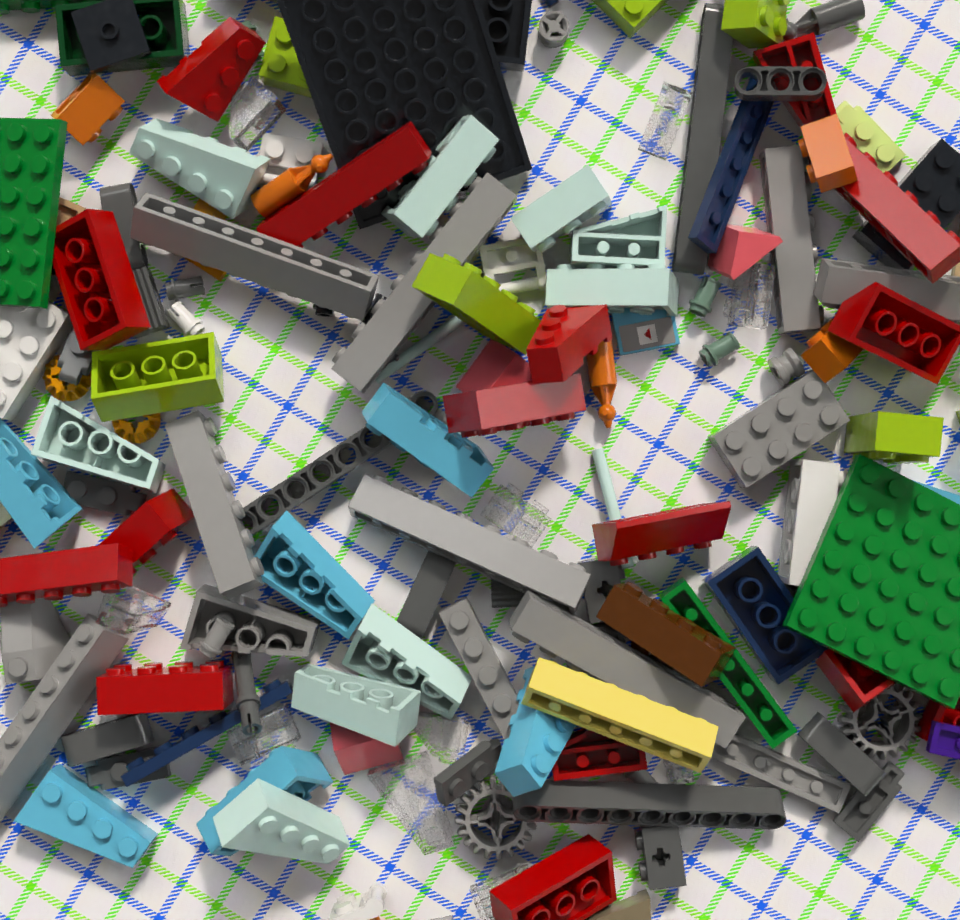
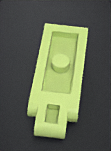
M843 101L836 108L843 134L847 133L854 139L860 152H868L875 159L877 167L883 173L891 170L906 155L860 106L857 105L853 108L847 101Z

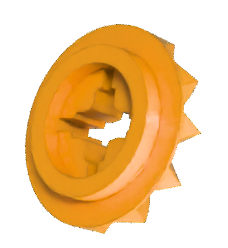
M60 355L54 356L45 365L46 369L42 376L46 390L54 398L61 401H75L82 398L91 387V372L89 376L82 375L78 385L69 383V385L65 386L64 381L56 378L61 371V368L57 367Z
M160 413L143 415L148 420L138 422L136 432L133 423L124 421V419L113 420L114 432L130 443L146 442L158 432L161 415Z

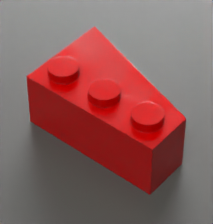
M232 17L226 19L201 42L202 45L191 55L183 57L179 61L180 64L173 71L157 80L167 95L217 122L266 44L255 31Z
M814 32L753 51V61L757 66L818 67L825 73ZM781 77L775 78L771 82V86L777 91L785 90L789 86L787 80ZM807 78L803 82L804 87L809 91H815L820 88V82L816 78ZM828 81L823 95L816 101H782L799 127L837 114Z
M607 304L568 308L565 305H556L546 310L526 348L533 384L566 381L584 364L583 358L588 353L589 355H595L598 352V344L602 341L609 342L613 338Z
M173 488L146 501L99 545L119 543L133 550L134 575L137 573L135 569L140 563L144 565L157 555L156 550L161 545L164 547L178 536L177 532L195 517L190 507Z
M582 728L571 734L554 764L552 772L553 780L560 781L647 770L648 768L644 751Z

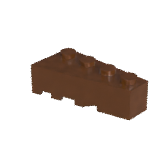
M631 582L615 584L596 615L598 619L699 686L703 687L718 679L736 647L699 627L691 620L673 612L663 602L642 594L643 590Z

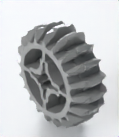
M898 683L881 693L892 695L899 704L895 707L892 705L883 706L882 702L875 697L866 704V712L862 716L857 717L859 709L853 713L848 705H838V709L846 712L845 715L837 717L838 722L846 724L839 731L844 735H849L847 738L860 750L865 751V754L870 759L877 754L880 760H885L887 751L890 756L895 758L898 756L896 749L898 747L904 752L908 751L905 742L907 740L913 743L916 742V738L911 735L912 731H921V727L914 724V721L922 719V714L913 712L920 704L916 700L910 701L914 693L910 690L904 691L905 687ZM878 712L884 714V716L881 717L880 724L874 721L878 719ZM898 719H901L897 731L893 733V724ZM866 729L869 731L876 729L883 740H866L860 733V730Z
M490 775V784L486 785L485 780L482 779L478 782L479 789L474 785L468 789L471 796L464 793L460 797L461 801L465 804H457L455 811L463 815L456 816L454 821L455 824L463 825L457 829L458 836L468 834L463 844L469 846L473 842L475 843L473 847L474 854H478L481 848L485 849L484 858L489 859L491 851H496V858L500 860L502 859L503 850L507 851L509 857L514 856L512 848L514 845L522 851L524 844L520 839L531 841L532 835L527 830H536L537 825L535 822L520 821L518 828L510 836L502 839L504 827L514 824L517 819L514 817L513 808L502 806L499 794L505 795L512 800L513 796L502 782L501 784L496 783L495 775ZM490 795L488 807L484 810H479L477 814H471L474 805L481 798ZM494 803L501 816L498 822V830L495 829V823L492 822V818L488 819L492 817V812H494ZM478 823V826L489 828L493 839L480 835L472 824Z

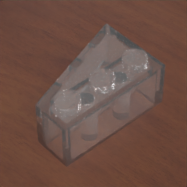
M428 751L369 769L367 777L424 855L454 846L455 836L445 805L437 799L434 783L435 773Z

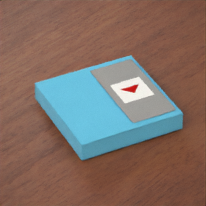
M624 308L623 313L611 314L619 356L680 344L675 316H667L666 310L655 309L652 315H640L639 313L630 312V308Z

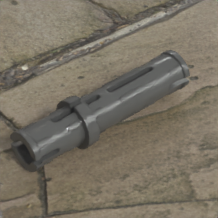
M232 651L231 658L233 660L238 695L236 708L241 715L242 733L251 736L253 735L251 724L254 726L255 734L262 731L259 715L261 701L260 697L256 695L251 653H241V658L238 651Z

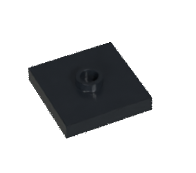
M105 0L71 12L90 71L93 74L152 54L134 0Z

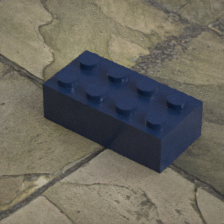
M750 546L702 580L771 681L777 685L820 657L828 649L782 626L794 598L759 547Z

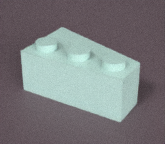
M586 165L511 217V220L533 252L537 250L544 252L556 243L555 239L565 233L566 235L572 233L583 222L599 215L613 204L590 166Z
M667 205L643 213H634L621 219L609 220L573 230L569 264L574 265L575 269H586L588 264H601L605 266V269H617L618 264H633L635 268H647L648 264L655 263L665 265Z

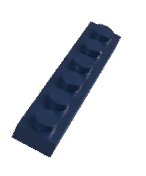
M753 78L749 79L746 91L753 90L757 86ZM741 100L688 236L693 243L707 254L716 253L774 101Z
M278 678L263 687L265 693L259 696L261 701L259 712L293 693L288 680L281 683ZM235 709L227 714L225 710H222L209 717L210 724L199 730L198 726L195 725L180 734L183 739L172 745L170 741H167L153 749L155 755L144 761L141 756L125 765L127 771L120 776L125 786L132 785L241 722L240 712Z

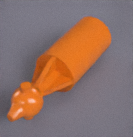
M331 153L315 155L311 159L310 165L290 167L251 194V201L256 210L263 217L267 218L304 193L315 173H324L328 169L333 155Z
M612 339L609 342L602 341L598 344V352L595 355H589V353L586 355L590 388L601 404L598 409V416L604 422L606 428H611L612 421L616 416V410L611 405L617 386Z

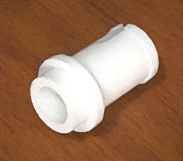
M181 301L171 306L174 309L173 311L171 309L167 310L166 315L184 331V337L204 332L205 327L202 325V319H196Z

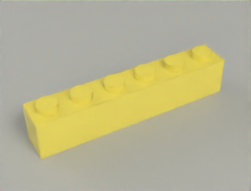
M541 657L538 658L521 702L523 705L698 773H702L712 757L719 727L702 718L685 714L674 707L654 702L643 695H636L618 688L614 684L605 683L583 672L574 671L559 665L555 661L546 660Z

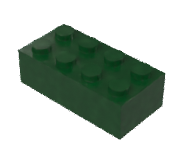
M134 0L152 54L96 74L178 66L180 64L179 61L183 57L190 55L186 5L183 0ZM102 1L55 5L60 66L70 76L89 75L91 73L71 12Z

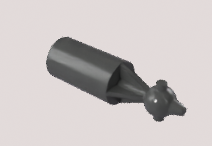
M863 0L829 1L810 8L795 24L789 22L787 18V31L783 36V40L794 39L797 33L810 34L814 32L815 35H820L864 19L865 7Z

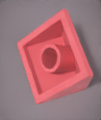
M727 224L716 253L709 254L707 265L710 270L735 280L783 241L779 236L757 228Z
M490 339L456 385V388L462 392H469L532 381L529 363L511 349Z
M330 722L334 753L344 775L404 759L400 743L394 747Z

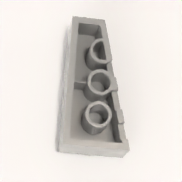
M204 584L196 591L180 649H199L201 646L200 640L206 638L217 616H220L235 626L221 647L224 651L307 657L313 649L321 621L242 595L228 599L219 593L217 587Z

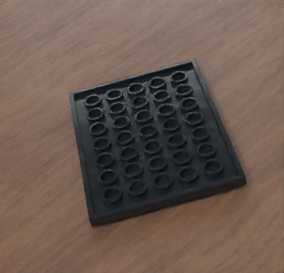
M277 0L338 169L410 121L432 151L431 156L437 157L439 155V152L436 150L437 146L459 120L467 115L475 117L499 139L494 146L496 152L485 164L481 162L475 170L477 173L476 178L478 176L483 178L488 172L500 181L532 169L479 0ZM410 171L401 177L403 182L395 189L388 192L385 188L376 194L378 199L369 206L362 208L359 205L354 208L353 212L359 229L388 220L381 212L387 205L393 209L399 202L398 192L405 184L407 185L413 179L417 181L420 176L417 174L413 175ZM470 185L466 188L463 186L456 196L468 192Z

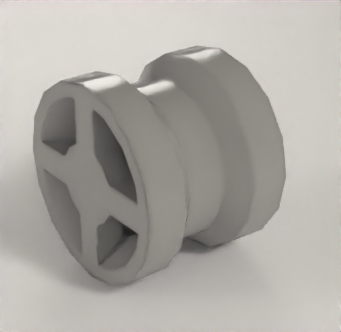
M558 11L546 13L541 18L538 29V37L542 44L549 48H557L566 42L569 32L567 17Z
M791 348L783 351L782 356L778 358L772 357L768 360L772 374L782 386L788 384L790 378L794 376L800 377L805 374L799 357Z

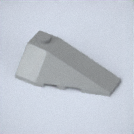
M37 598L35 603L20 604L13 601L8 602L6 607H0L1 652L6 684L42 679L70 640L71 636L69 632H66L59 618L60 614L56 606H53L51 600Z

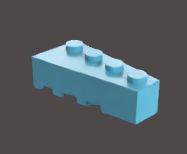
M384 382L362 411L367 422L365 426L378 436L384 434L391 439L390 442L396 448L403 452H409L422 465L427 468L430 467L471 498L494 470L493 465L478 445L466 437L462 438L458 432L449 433L447 424Z
M0 418V501L35 549L83 508L69 495L68 491L38 458L31 455L28 447Z
M287 510L271 527L254 556L258 557L263 565L264 574L261 577L264 583L347 639L353 634L369 607L375 601Z
M534 666L525 669L523 679L526 682L524 688L519 690L516 699L519 702L516 714L511 716L509 722L511 727L510 736L504 739L494 773L513 797L540 789L543 786L576 727L575 724L521 704Z
M280 746L271 751L269 757L260 766L252 769L238 786L231 788L227 792L226 797L217 805L209 808L205 816L196 823L212 855L232 856L239 851L222 848L213 817L257 778L305 801L312 798L310 792L321 785L325 789L331 785L333 780L319 755L314 752Z
M61 764L49 770L14 819V822L131 868L142 858L158 835V833L92 786L88 787L84 780Z

